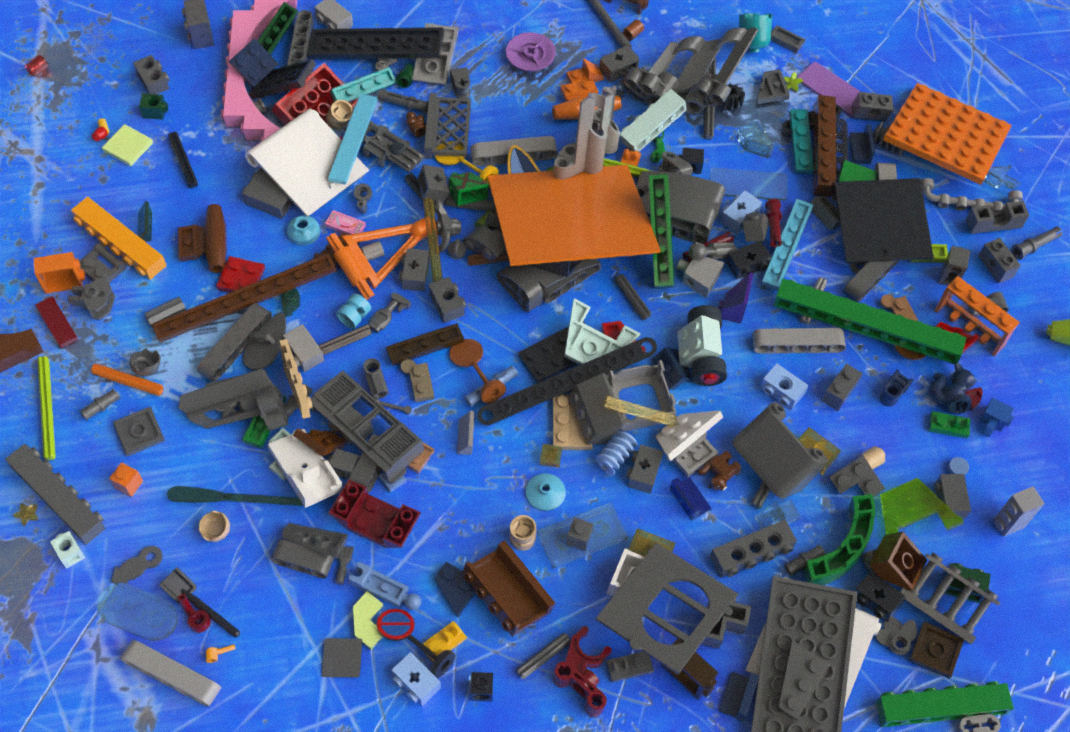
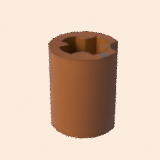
M635 19L624 28L622 33L628 41H632L644 31V25L641 21Z

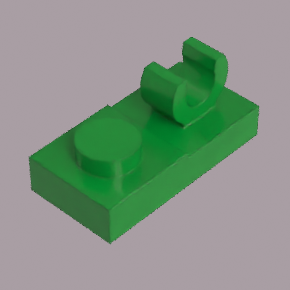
M932 411L929 419V432L968 438L970 436V418Z

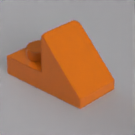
M583 59L582 68L568 71L566 74L569 83L604 80L598 65L586 59Z

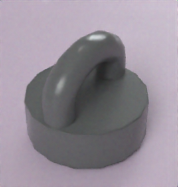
M456 239V241L449 244V256L453 259H461L465 256L466 247L460 239Z

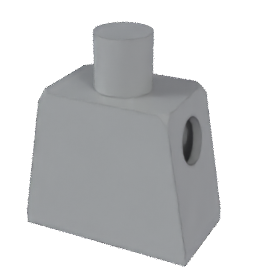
M704 257L700 261L692 259L691 262L680 259L677 269L685 272L682 281L685 285L707 298L722 273L724 262Z

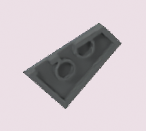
M288 523L283 529L282 538L337 558L347 543L348 534Z
M793 640L790 645L777 709L797 721L830 664Z

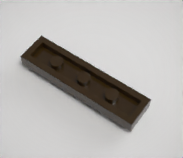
M458 323L387 346L386 351L392 366L402 363L404 360H412L463 343L464 337Z

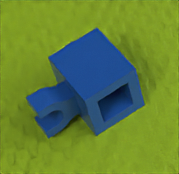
M992 397L979 420L986 424L982 434L990 437L994 429L1001 432L1005 426L1009 427L1014 418L1011 415L1014 408Z

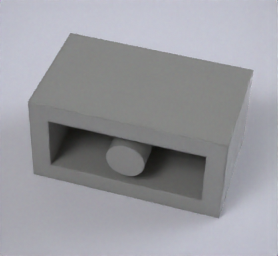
M323 0L315 6V18L328 29H349L353 26L352 14L335 0Z
M303 324L283 335L284 339L288 340L297 367L301 366L304 372L324 362L322 350Z

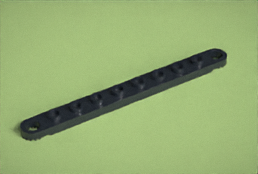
M649 337L642 338L485 405L478 411V420L483 425H492L573 390L577 384L599 374L605 373L608 375L610 371L616 372L637 363L656 352V342ZM644 342L651 344V352H644L641 346ZM485 410L491 411L493 414V418L490 421H485L482 418V413Z

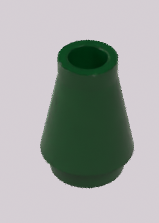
M405 64L404 68L396 76V82L401 88H407L412 84L413 65Z

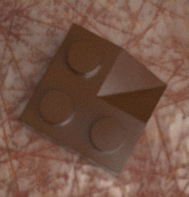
M902 531L884 535L869 566L882 580L911 591L914 589L927 559Z

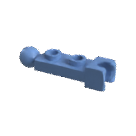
M361 562L357 563L358 572L362 575L359 577L349 576L348 581L352 586L368 591L370 594L397 607H400L402 602H405L406 607L410 610H416L421 606L422 602L419 595L414 593L407 594L409 591L408 586L371 569V567Z

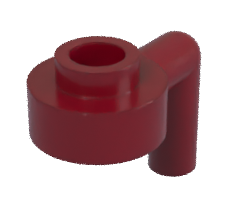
M180 594L178 600L184 612L189 616L188 625L190 629L195 633L206 631L211 624L208 613L203 610L195 611L187 596Z

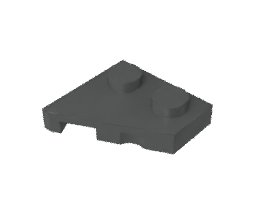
M781 70L765 71L757 104L788 100L790 94Z

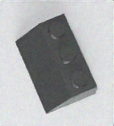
M605 373L577 384L569 393V401L572 404L587 445L607 444L625 424Z

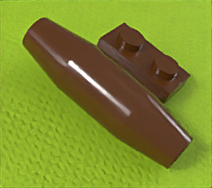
M211 204L207 207L204 227L195 224L178 228V250L181 262L199 259L200 256L205 254L211 272L219 273L224 270L227 255L226 223L220 205Z

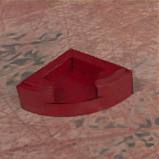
M981 387L965 392L972 401L969 411L979 405L983 394Z

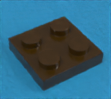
M923 622L909 661L950 679L964 639L927 622Z

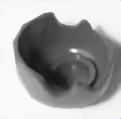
M145 348L141 352H135L131 355L129 365L134 373L140 376H151L158 371L161 356L157 350L150 352Z

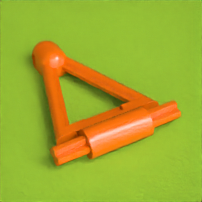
M426 217L413 224L341 236L346 247L343 246L336 233L330 234L326 237V240L335 252L333 256L353 287L356 286L361 295L366 300H369L375 294L366 280L375 289L402 260L403 255H406L407 248L412 249L420 240L433 233L434 221ZM408 233L410 235L406 243L377 274L357 245L358 242Z

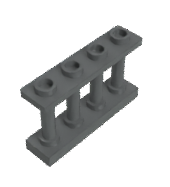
M932 552L931 555L926 553L924 557L929 559V562L921 572L914 589L909 591L902 588L900 592L905 595V599L972 644L976 639V636L973 635L974 627L992 602L999 606L1001 602L996 600L999 596L989 589L984 592L978 588L980 583L971 577H968L966 580L960 576L962 571L953 565H950L948 568L942 564L943 559ZM938 565L948 573L931 598L926 599L924 602L918 597L920 594L918 592ZM956 577L966 586L948 612L945 611L942 614L936 610L938 607L936 604ZM975 590L984 596V599L966 625L963 624L961 627L954 622L956 620L955 616L971 592Z

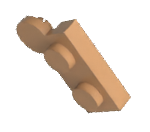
M889 294L882 296L881 305L884 308L891 309V313L918 321L906 296L896 299Z

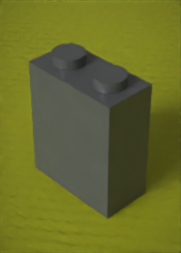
M261 167L257 173L253 174L250 183L242 191L246 205L280 219L284 218L294 203Z

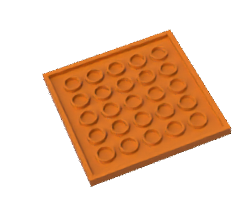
M917 83L886 132L883 140L982 185L1012 125L991 116L989 113L979 111L973 106L961 103L957 99L950 98L942 92L932 90L926 85Z

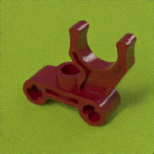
M582 626L580 631L572 636L566 661L556 665L553 683L560 688L571 686L586 700L585 712L591 717H598L602 714L607 699L596 687L599 683L598 677L587 668L600 667L603 661L610 656L612 649L606 646L603 652L597 656H588L580 649L579 641L587 636L589 629L587 626ZM592 702H597L599 706H594Z

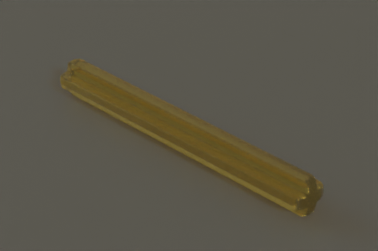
M426 198L423 200L432 278L433 282H436L443 278L433 199Z

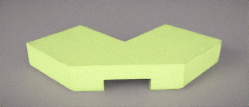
M366 591L353 606L355 638L362 639V643L372 650L382 639V636L378 632L377 625L370 620L383 607V603Z

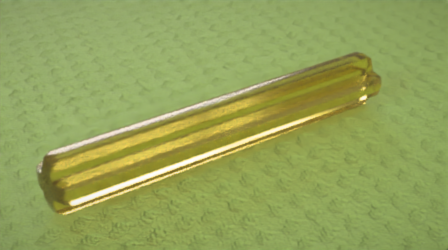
M606 396L603 401L605 408L672 427L677 423V416L610 396Z

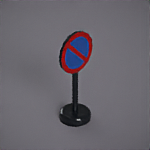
M389 609L383 612L377 620V629L382 637L392 641L408 638L434 659L430 670L436 678L441 677L449 670L455 660L454 652L444 650L437 656L412 636L415 623L413 617L408 612L402 609Z

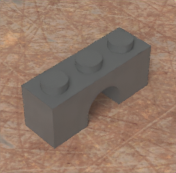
M1024 201L1006 203L1004 208L996 212L991 211L990 205L974 206L971 208L966 222L971 234L1023 228L1029 213Z

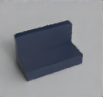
M867 124L864 132H850L849 134L852 160L855 164H871L875 154L871 124Z
M665 347L652 358L655 365H658L659 361L662 360L665 368L663 374L669 389L674 390L684 381H693L689 368L680 365L679 351L677 349Z
M732 672L719 712L744 721L759 675L750 673L749 677Z

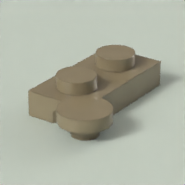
M404 360L401 363V370L404 374H410L415 402L435 399L428 364H415L413 360Z

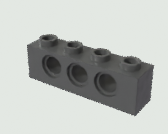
M783 520L712 549L710 558L721 578L724 576L732 577L741 569L746 568V570H749L763 560L764 562H769L778 554L786 555L793 551L797 540L786 520ZM768 541H774L777 545H770ZM750 548H756L759 553H753ZM737 555L741 560H734L731 556Z

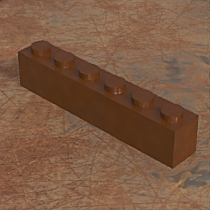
M818 95L813 106V195L831 197V186L833 182H836V97Z

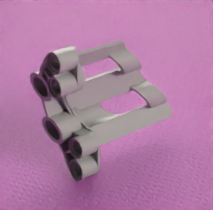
M616 86L603 87L602 95L589 93L588 98L580 102L576 144L570 143L565 145L559 152L554 162L553 174L556 178L566 179L583 171L592 174L599 173L603 168L604 154H612L617 151L620 131L612 119Z

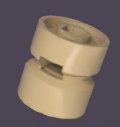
M345 100L335 101L326 115L327 124L335 130L344 129L353 114L351 104Z
M519 515L510 524V543L515 549L520 551L528 550L536 541V523L527 515Z

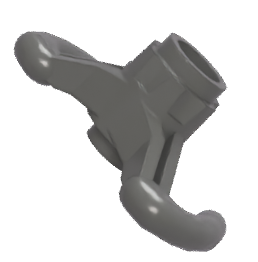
M436 200L430 206L427 218L433 220L435 212L437 213L438 219L434 223V231L437 235L442 236V243L435 249V252L440 254L447 248L450 236L460 234L461 222L456 218H449L442 202Z

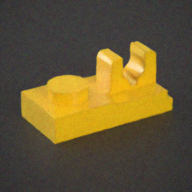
M452 621L423 644L438 656L444 650H453L466 640L467 636L455 621ZM427 655V657H428V658L431 660V662L433 663L434 659H432L429 655Z

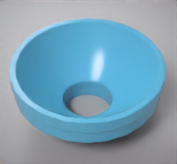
M306 215L298 216L289 222L287 236L296 245H310L320 236V226L313 217H307ZM300 222L307 223L305 228L297 227Z

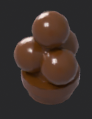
M412 111L406 114V123L409 126L410 132L416 137L423 136L426 133L424 117L422 115L416 116Z

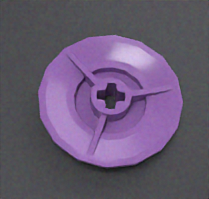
M535 32L516 35L508 42L506 47V57L509 62L516 68L525 71H539L547 68L553 62L556 55L555 46L552 41L546 36Z

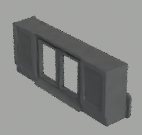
M343 370L310 398L312 402L311 411L314 413L317 410L384 471L386 479L391 484L401 478L407 471L405 467L424 452L422 440L387 411ZM358 399H361L372 411L351 427L339 415ZM379 415L391 427L369 444L357 432Z

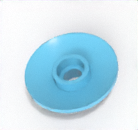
M547 473L536 475L526 486V498L530 505L538 510H554L565 499V486L555 475ZM548 487L549 491H543L542 488Z

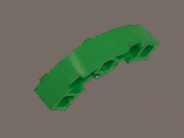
M873 494L852 497L849 505L850 530L847 537L832 553L807 560L804 567L806 582L819 585L829 584L845 575L859 561L873 531L875 518Z

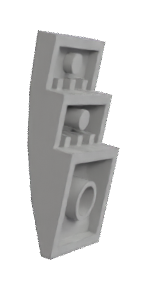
M425 23V28L443 27L444 37L440 58H416L413 81L446 85L455 52L458 27Z

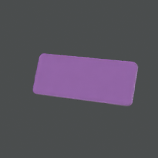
M813 62L798 76V78L804 80L801 84L816 94L836 97V104L841 107L844 113L853 118L852 103L861 91L817 62Z

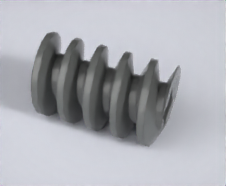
M881 122L872 134L874 143L880 141L879 146L881 147L886 144V150L892 148V153L898 151V156L901 157L905 150L883 140L890 126L888 125L883 128L884 122Z

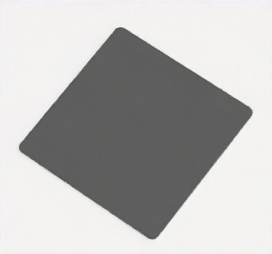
M326 638L322 677H360L362 639Z

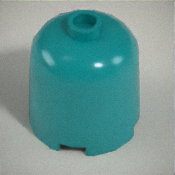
M739 14V28L749 30L755 27L758 29L756 36L748 47L750 52H760L761 48H765L770 44L773 14Z

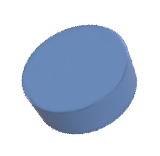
M955 457L949 462L948 471L950 474L966 475L969 471V464L965 459Z

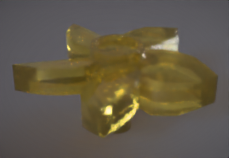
M21 503V511L15 513L13 517L21 518L22 525L25 526L29 519L31 521L38 520L35 514L38 506L30 505L27 507Z

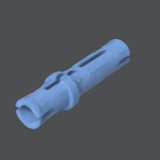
M511 365L503 372L493 375V378L489 381L500 380L505 385L508 381L517 377L518 372ZM485 384L465 396V400L470 407L482 400L480 390Z

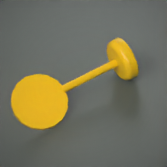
M442 143L436 149L443 150L446 146ZM458 144L454 149L464 150V147ZM434 155L435 159L443 165H454L462 162L479 173V177L488 182L489 175H499V170L495 166L489 165L481 170L463 159L464 156Z

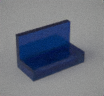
M678 477L671 481L670 491L691 521L712 509L690 477L682 481Z

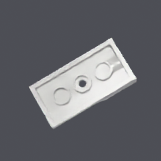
M293 431L292 434L269 443L268 449L306 508L341 492L342 482L328 460L323 459L321 455L314 452V449L294 437L295 431Z

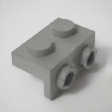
M706 432L672 460L687 477L698 471L719 453L706 439Z

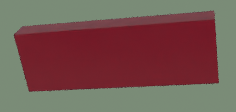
M53 296L35 304L61 349L78 340Z

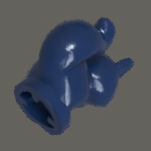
M956 363L954 365L955 372L952 375L953 384L946 386L947 380L945 375L935 373L933 375L935 380L930 384L928 391L933 402L947 406L952 413L961 414L970 410L972 401L965 392L977 380L970 371L963 369L959 363Z

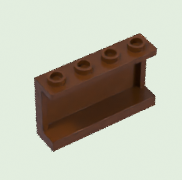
M505 540L498 544L494 552L473 564L467 562L462 571L465 581L472 585L477 596L483 599L491 614L498 618L502 628L509 632L512 637L550 614L555 605L554 600Z

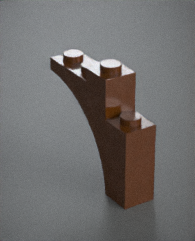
M32 329L11 334H0V373L44 352Z

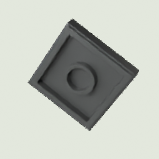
M151 406L113 422L127 457L165 441Z

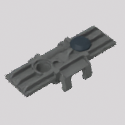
M370 120L362 141L365 144L363 147L364 156L369 158L371 152L378 157V165L382 168L385 166V160H388L408 173L425 158L423 154L409 146V141H404L390 132L386 126H378ZM368 132H373L375 135L367 136L366 134Z

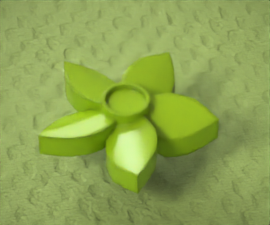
M796 72L792 73L791 78L788 76L783 77L787 82V89L792 88L796 92H798L797 84L804 81L801 78H797Z

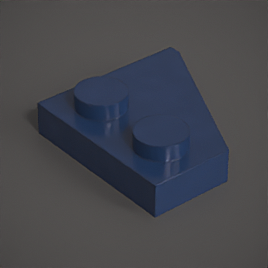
M446 561L435 576V582L442 590L455 616L459 618L476 591L470 583L465 581L462 571Z

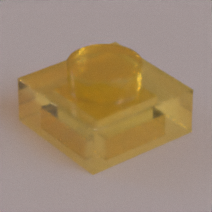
M543 444L540 465L559 468L562 447Z

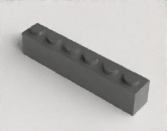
M23 444L5 460L23 481L87 545L106 529L102 523L104 521L103 517L97 511L93 513L90 510L91 505L84 498L80 500L77 497L79 493L73 486L67 487L64 484L66 480L59 472L56 474L52 472V469H54L46 459L42 461L39 458L41 456L34 447L30 449L26 444Z

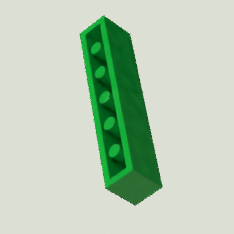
M667 174L649 175L651 227L661 250L660 253H653L655 288H675L669 177Z
M998 681L988 682L983 686L972 683L965 685L964 688H957L956 685L945 687L944 690H936L933 687L924 689L923 692H915V690H906L902 694L886 692L881 694L876 701L881 728L959 720L968 716L992 714L994 716L1007 715L1014 709L1007 683L999 684Z

